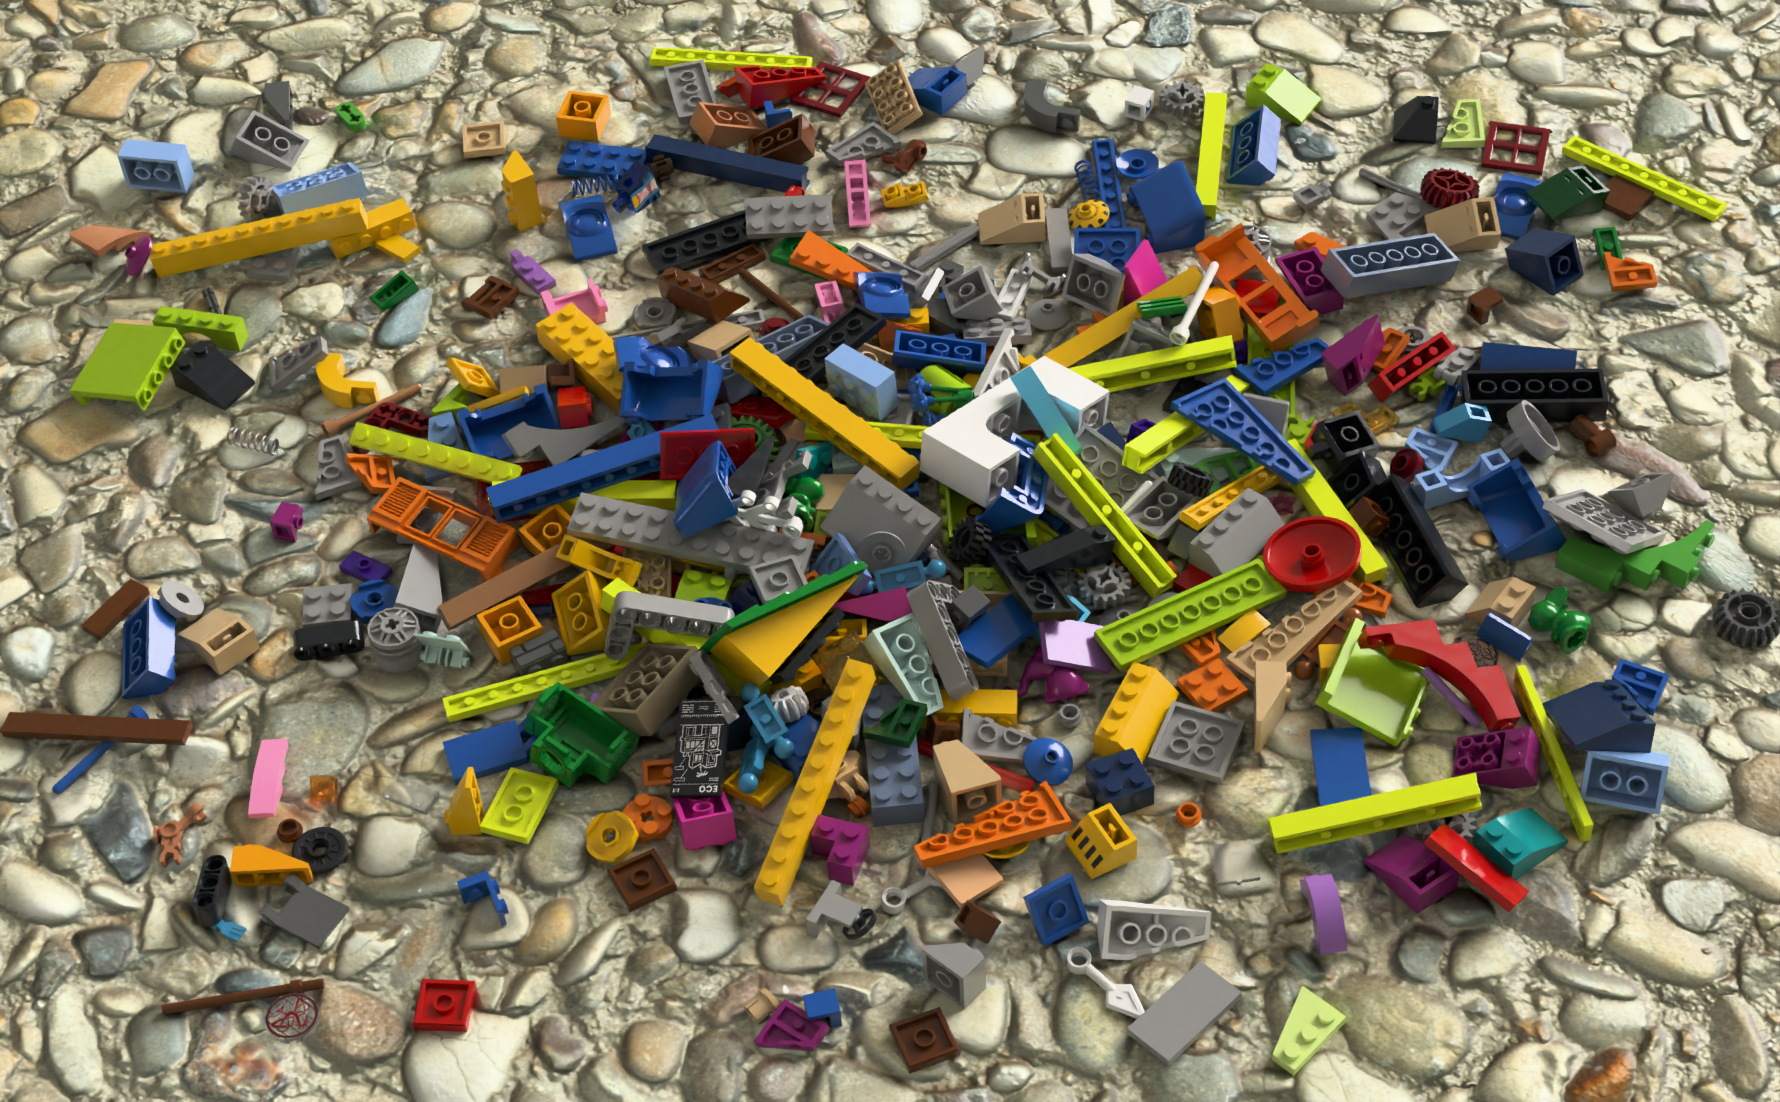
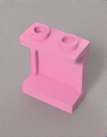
M587 279V289L554 299L549 290L540 292L543 309L547 317L572 302L595 324L606 322L605 312H608V307L605 299L601 300L600 288L598 285L594 286L592 279Z

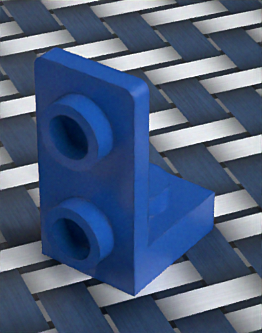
M487 871L457 881L464 904L490 896L501 926L507 924L505 915L509 913L504 898L499 900L497 895L501 893L496 879H490Z

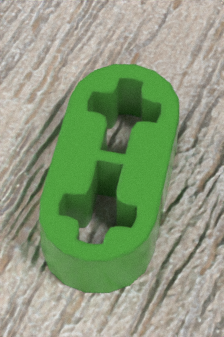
M344 102L337 106L338 119L349 131L361 132L366 128L365 117L354 104Z

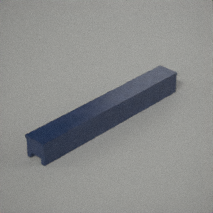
M654 134L648 145L645 146L647 163L649 164L654 162L653 157L663 154L664 159L670 157L676 170L786 193L792 185L803 187L806 190L810 184V180L807 179V172L809 170L807 166Z

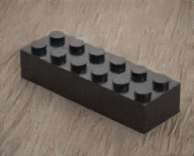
M1603 368L1461 370L1459 385L1461 405L1468 403L1487 406L1492 420L1491 423H1509L1507 412L1523 400L1531 403L1544 416L1547 422H1572L1579 414L1586 415L1592 422L1606 420L1609 399Z

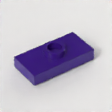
M354 550L339 565L341 572L363 582L371 580L385 581L393 573L390 566Z

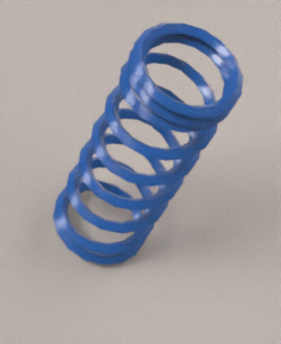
M1081 160L1075 164L1074 169L1084 201L1094 198L1097 200L1100 193L1097 190L1098 187L1091 164L1087 160ZM1087 163V164L1081 165V166L1077 169V167H1078L1079 164ZM1088 166V169L1079 171L1081 167ZM1097 192L1095 197L1089 198L1085 196L1086 194Z
M613 174L612 186L608 175L605 176V188L600 176L598 177V187H596L594 178L591 177L590 189L586 178H584L583 191L578 179H576L575 188L574 181L571 180L573 195H577L578 186L581 194L584 195L585 184L588 192L591 194L592 181L597 193L600 189V182L603 191L606 192L607 180L612 191L614 190L615 183L616 190V187L619 188L618 174Z

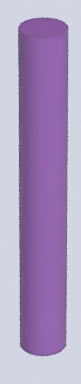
M1429 666L1421 672L1474 728L1482 722Z

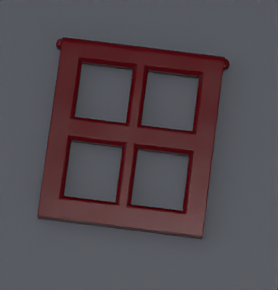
M821 61L817 68L822 73L829 71L838 74V77L831 85L820 82L811 86L825 91L818 101L803 97L810 89L809 87L793 94L790 97V102L841 118L866 88L865 82L871 76ZM844 77L859 81L852 91L837 87ZM831 93L846 97L838 108L823 104Z
M1496 121L1488 122L1490 127L1481 167L1542 176L1549 136L1553 131L1533 126ZM1497 131L1516 132L1515 142L1495 141ZM1522 133L1541 135L1539 146L1520 144ZM1493 150L1512 151L1511 161L1491 160ZM1518 152L1537 154L1535 166L1516 163Z

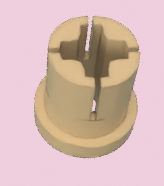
M762 988L759 991V995L747 1004L744 1009L748 1016L756 1024H759L773 1011L775 1012L780 1005L766 988Z

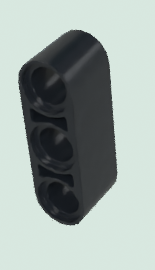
M355 620L301 628L293 633L294 656L302 661L357 653L365 647L364 626L361 622Z
M213 855L204 861L192 900L198 922L203 927H211L221 921L231 887L232 876L226 858L222 855Z

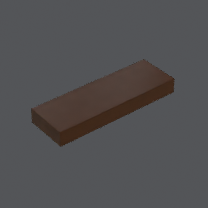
M752 243L699 269V276L718 284L739 274L742 268L747 270L765 261L766 256Z
M133 579L127 581L81 625L83 631L99 640L104 638L150 594L148 587Z

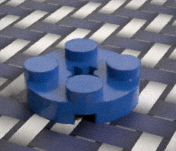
M371 580L361 584L355 595L352 593L350 598L351 608L362 624H369L370 619L378 612L387 608H393L398 593L397 588L393 584L390 586L383 580ZM373 599H377L379 602L373 603Z

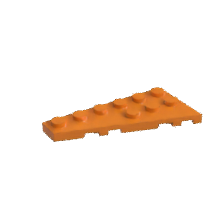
M1047 781L1039 784V789L1031 793L1029 790L1020 793V798L1013 802L1004 801L973 816L974 821L966 825L962 822L955 825L954 831L946 835L939 833L915 845L914 854L922 869L935 867L942 863L958 861L977 854H985L988 851L1003 847L1008 848L1022 842L1035 841L1041 837L1061 834L1064 831L1072 830V820Z

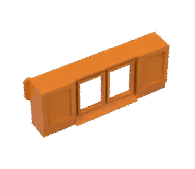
M1242 223L1219 237L1211 235L1195 246L1199 265L1205 272L1211 262L1215 261L1219 264V268L1212 281L1239 298L1241 303L1240 314L1272 353L1285 349L1319 326L1318 312L1316 310L1309 311L1245 236ZM1257 267L1268 282L1240 298L1229 283ZM1274 288L1286 303L1258 319L1247 304Z
M401 477L396 479L367 517L372 533L375 534L380 527L480 572L483 583L505 572L502 566L519 546L515 528L502 522L497 523V520L489 516H483ZM425 506L444 515L429 534L410 526ZM452 519L471 527L456 547L437 539Z

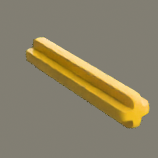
M523 385L469 405L467 408L472 414L478 408L481 412L521 399L525 393L529 396V390Z

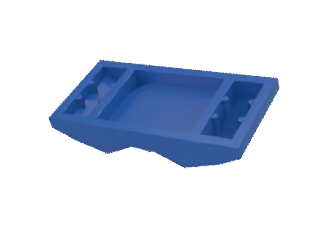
M1508 173L1501 177L1494 195L1501 236L1518 240L1527 234L1538 206L1534 205L1525 194L1530 189L1541 184L1542 181Z
M601 194L559 203L575 262L618 253L613 230Z
M853 272L854 282L863 307L884 318H910L908 293L904 292L902 275L900 273Z
M644 337L615 338L613 341L619 372L624 371V362H636L638 368L646 367V364H651L654 367H690L692 363H697V359L678 346L664 347L652 345Z

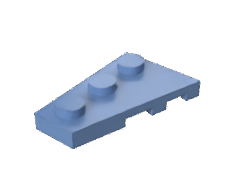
M451 412L429 418L428 441L465 451ZM426 466L425 480L427 484L458 474Z
M836 533L809 570H815L821 576L825 573L829 576L853 561L861 562L845 536ZM868 570L863 571L846 591L859 596L872 579Z

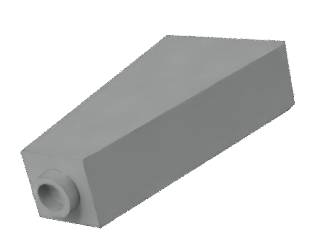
M413 544L393 607L406 608L412 611L418 618L420 628L437 633L442 620L439 613L437 614L436 612L437 607L442 604L437 552Z

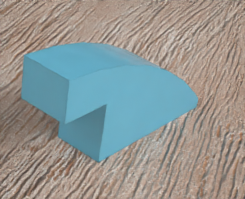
M1029 366L1010 377L1047 440L1057 433L1075 455L1083 451L1071 428L1032 367Z

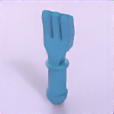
M222 919L218 924L211 926L216 932L221 931L225 938L233 942H238L247 930L243 926L232 922H224Z

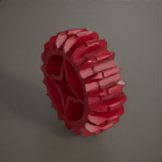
M1451 168L1433 169V171H1428L1424 175L1421 182L1420 195H1422L1423 200L1427 201V204L1433 205L1434 208L1444 209L1470 199L1479 198L1480 186L1477 184L1478 181L1473 179L1472 176H1467L1466 172L1461 173L1458 170H1451Z

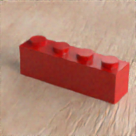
M1440 332L1380 372L1367 386L1380 403H1383L1417 380L1420 375L1430 368L1444 362L1456 348L1446 335Z

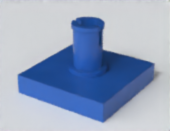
M1069 873L1023 897L1038 940L1043 946H1047L1089 923L1075 879Z

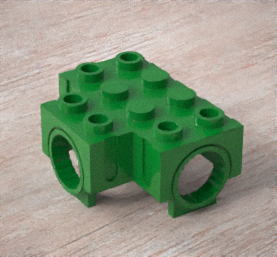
M559 682L546 688L537 698L532 710L526 715L525 731L538 737L531 745L530 761L570 788L585 771L592 776L595 775L601 782L607 784L637 751L638 734Z

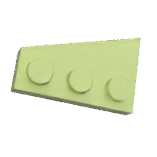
M1480 99L1458 100L1451 123L1448 125L1446 135L1442 140V148L1485 147Z
M1302 986L1274 1049L1272 1061L1294 1076L1345 1024L1346 1016Z

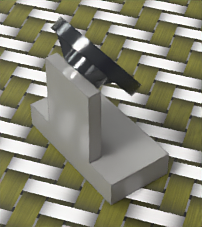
M832 880L806 918L807 934L817 938L828 920H832L844 926L843 934L847 939L855 940L871 930L877 916L872 909H863L862 905L842 897L841 883ZM871 916V919L868 922V924L862 930H860L865 925L866 919H868ZM852 927L855 933L848 934L849 928Z

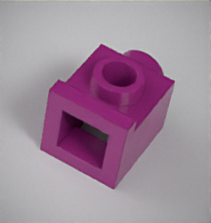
M281 502L270 520L274 538L292 542L297 541L296 533L298 529L302 528L304 522L301 506Z

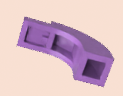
M1324 874L1304 877V880H1300V889L1307 898L1311 910L1315 947L1320 954L1348 951L1342 906L1332 875Z

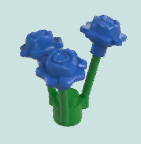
M922 373L916 374L915 378L909 380L908 391L911 394V408L914 411H918L919 416L923 415L927 406H932L934 403L955 402L956 408H962L975 399L973 389L968 390V387L932 386L931 383H925ZM939 391L958 394H954L953 397L934 398L933 396L926 397L924 392ZM926 409V416L922 418L923 426L931 427L954 412L937 416L929 409Z

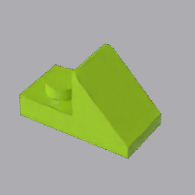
M459 383L431 410L432 416L451 412L455 424L458 425L457 411L466 409L470 402L468 391L464 390Z

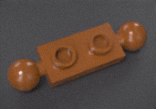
M1348 608L1343 613L1342 622L1336 618L1332 619L1302 652L1303 658L1306 661H1300L1295 665L1294 674L1296 678L1305 681L1313 676L1314 667L1319 668L1320 664L1318 646L1320 644H1341L1347 629L1355 618L1362 621L1363 616L1360 610Z

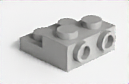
M1135 318L1116 358L1170 348L1174 344L1169 338L1172 330L1166 327L1158 329L1152 326L1153 322L1149 319Z

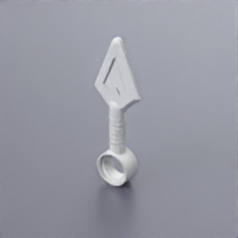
M927 867L925 877L902 890L897 887L887 888L882 894V908L887 913L898 914L903 911L906 899L929 886H942L929 872V867ZM890 896H896L901 902L898 905H891L886 899Z
M1075 947L1068 952L1067 968L1069 971L1077 975L1086 974L1105 990L1107 1008L1136 1019L1145 1012L1132 984H1113L1091 965V953L1087 949ZM1076 956H1081L1087 962L1084 965L1078 966L1073 964L1071 960Z

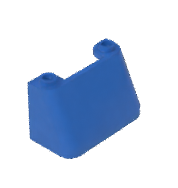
M1181 160L1171 162L1130 186L1129 191L1126 192L1128 204H1132L1134 208H1140L1148 227V233H1145V240L1149 241L1155 254L1194 247L1204 240V208Z
M697 360V363H692L690 367H654L651 364H646V367L638 368L636 362H624L619 416L626 419L629 424L640 425L641 421H691L709 415L712 412L724 378V369L710 360Z
M545 383L534 386L535 392L529 396L525 393L521 399L481 412L479 408L474 410V414L470 413L468 408L457 411V424L469 452L497 460L514 456L501 435L521 422L537 428L562 430Z
M1014 432L1005 441L1020 449L1016 486L1014 485L1008 492L1002 487L997 493L996 499L985 512L974 518L988 525L991 534H998L1035 520L1044 510L1049 475L1032 455L1037 445Z
M719 440L707 447L678 483L673 523L678 532L682 531L685 538L738 514V508L734 506L730 498L733 497V494L728 486V479L737 469Z
M1518 457L1467 486L1471 494L1467 498L1474 509L1479 507L1498 540L1499 547L1496 550L1503 561L1508 559L1509 562H1514L1555 552L1567 541L1554 518L1548 514L1549 511L1542 508L1545 502Z

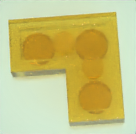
M1352 401L1333 410V417L1358 410L1375 437L1399 425L1400 418L1385 404L1368 414Z

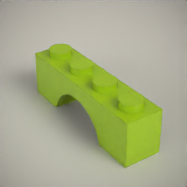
M160 306L152 320L154 326L176 328L181 337L186 333L204 335L214 341L220 349L241 351L248 338L244 319L239 316Z

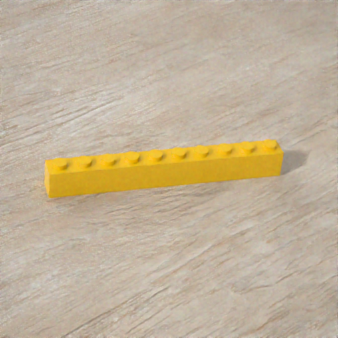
M360 198L349 199L171 241L159 242L152 245L150 261L158 277L162 278L368 231V216Z
M749 337L730 351V368L862 466L865 465L871 470H875L881 477H884L901 491L919 478L920 462L915 456L909 455L897 443L883 436L879 430L868 425L863 418L853 414L845 405L838 403L829 393L823 392L811 380L804 378L796 369L789 367L777 355H773L766 350L762 344L755 342Z
M849 658L846 662L754 885V890L760 900L784 906L811 840L810 834L818 815H821L876 680L873 667L870 664Z

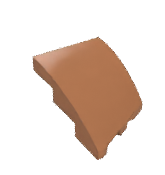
M88 225L73 231L69 236L74 243L101 257L110 249L120 251L129 243L134 244L142 236L149 237L150 232L103 225Z

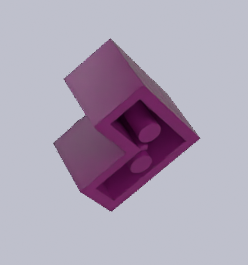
M818 815L810 834L812 854L828 857L827 869L829 880L854 886L870 846L868 826Z

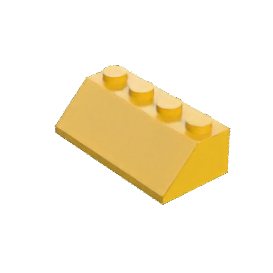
M1136 662L1131 664L1094 733L1095 754L1107 757L1133 748L1144 765L1172 701H1177L1179 697V692L1157 669Z

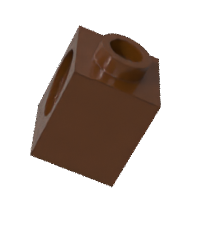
M1364 496L1349 511L1364 534L1374 539L1391 522L1378 503Z

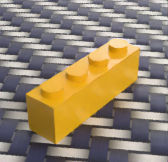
M403 198L366 212L368 216V231L326 240L328 247L337 260L373 246L374 241L379 238L387 239L391 237L392 233L400 235L415 229L413 213Z
M939 689L944 706L943 709L935 712L939 721H958L961 726L960 729H962V712L965 707L980 717L985 718L986 716L994 719L995 723L1006 728L1013 727L1017 729V690L978 689L962 699L954 701L950 698L946 689ZM928 716L924 718L920 728L926 729Z

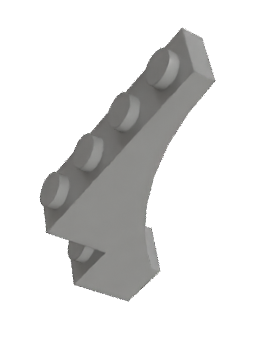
M617 414L595 425L568 430L537 428L521 422L501 436L516 459L522 456L524 459H527L536 453L534 449L536 447L548 466L551 467L569 461L574 455L580 457L583 450H589V445L594 442L599 445L609 438L607 434L612 430H615L617 433L625 428L627 420Z

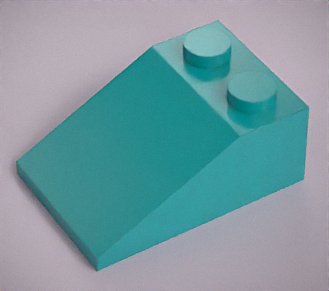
M1531 807L1493 819L1476 831L1474 847L1515 880L1568 844V840Z

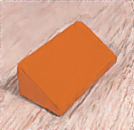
M674 759L642 761L644 787L671 785Z

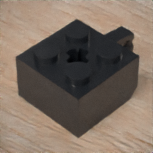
M1356 410L1325 419L1317 424L1311 436L1314 445L1308 448L1306 454L1311 461L1324 459L1330 471L1334 474L1361 450L1375 458L1381 445L1360 412Z

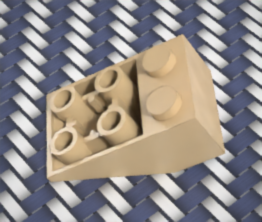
M1043 193L1020 194L978 213L980 245L1045 242Z
M1494 197L1470 199L1424 216L1427 234L1436 233L1452 252L1498 248L1501 230Z
M219 608L214 609L177 634L186 645L219 675H222L260 649L254 629L239 616Z

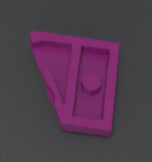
M784 999L754 1042L756 1046L763 1048L815 1051L830 1031V1028L819 1019L809 1020L807 1012Z

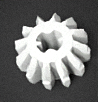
M783 687L781 690H776L774 694L768 696L784 724L800 720V717L805 716L810 708L808 698L801 687Z

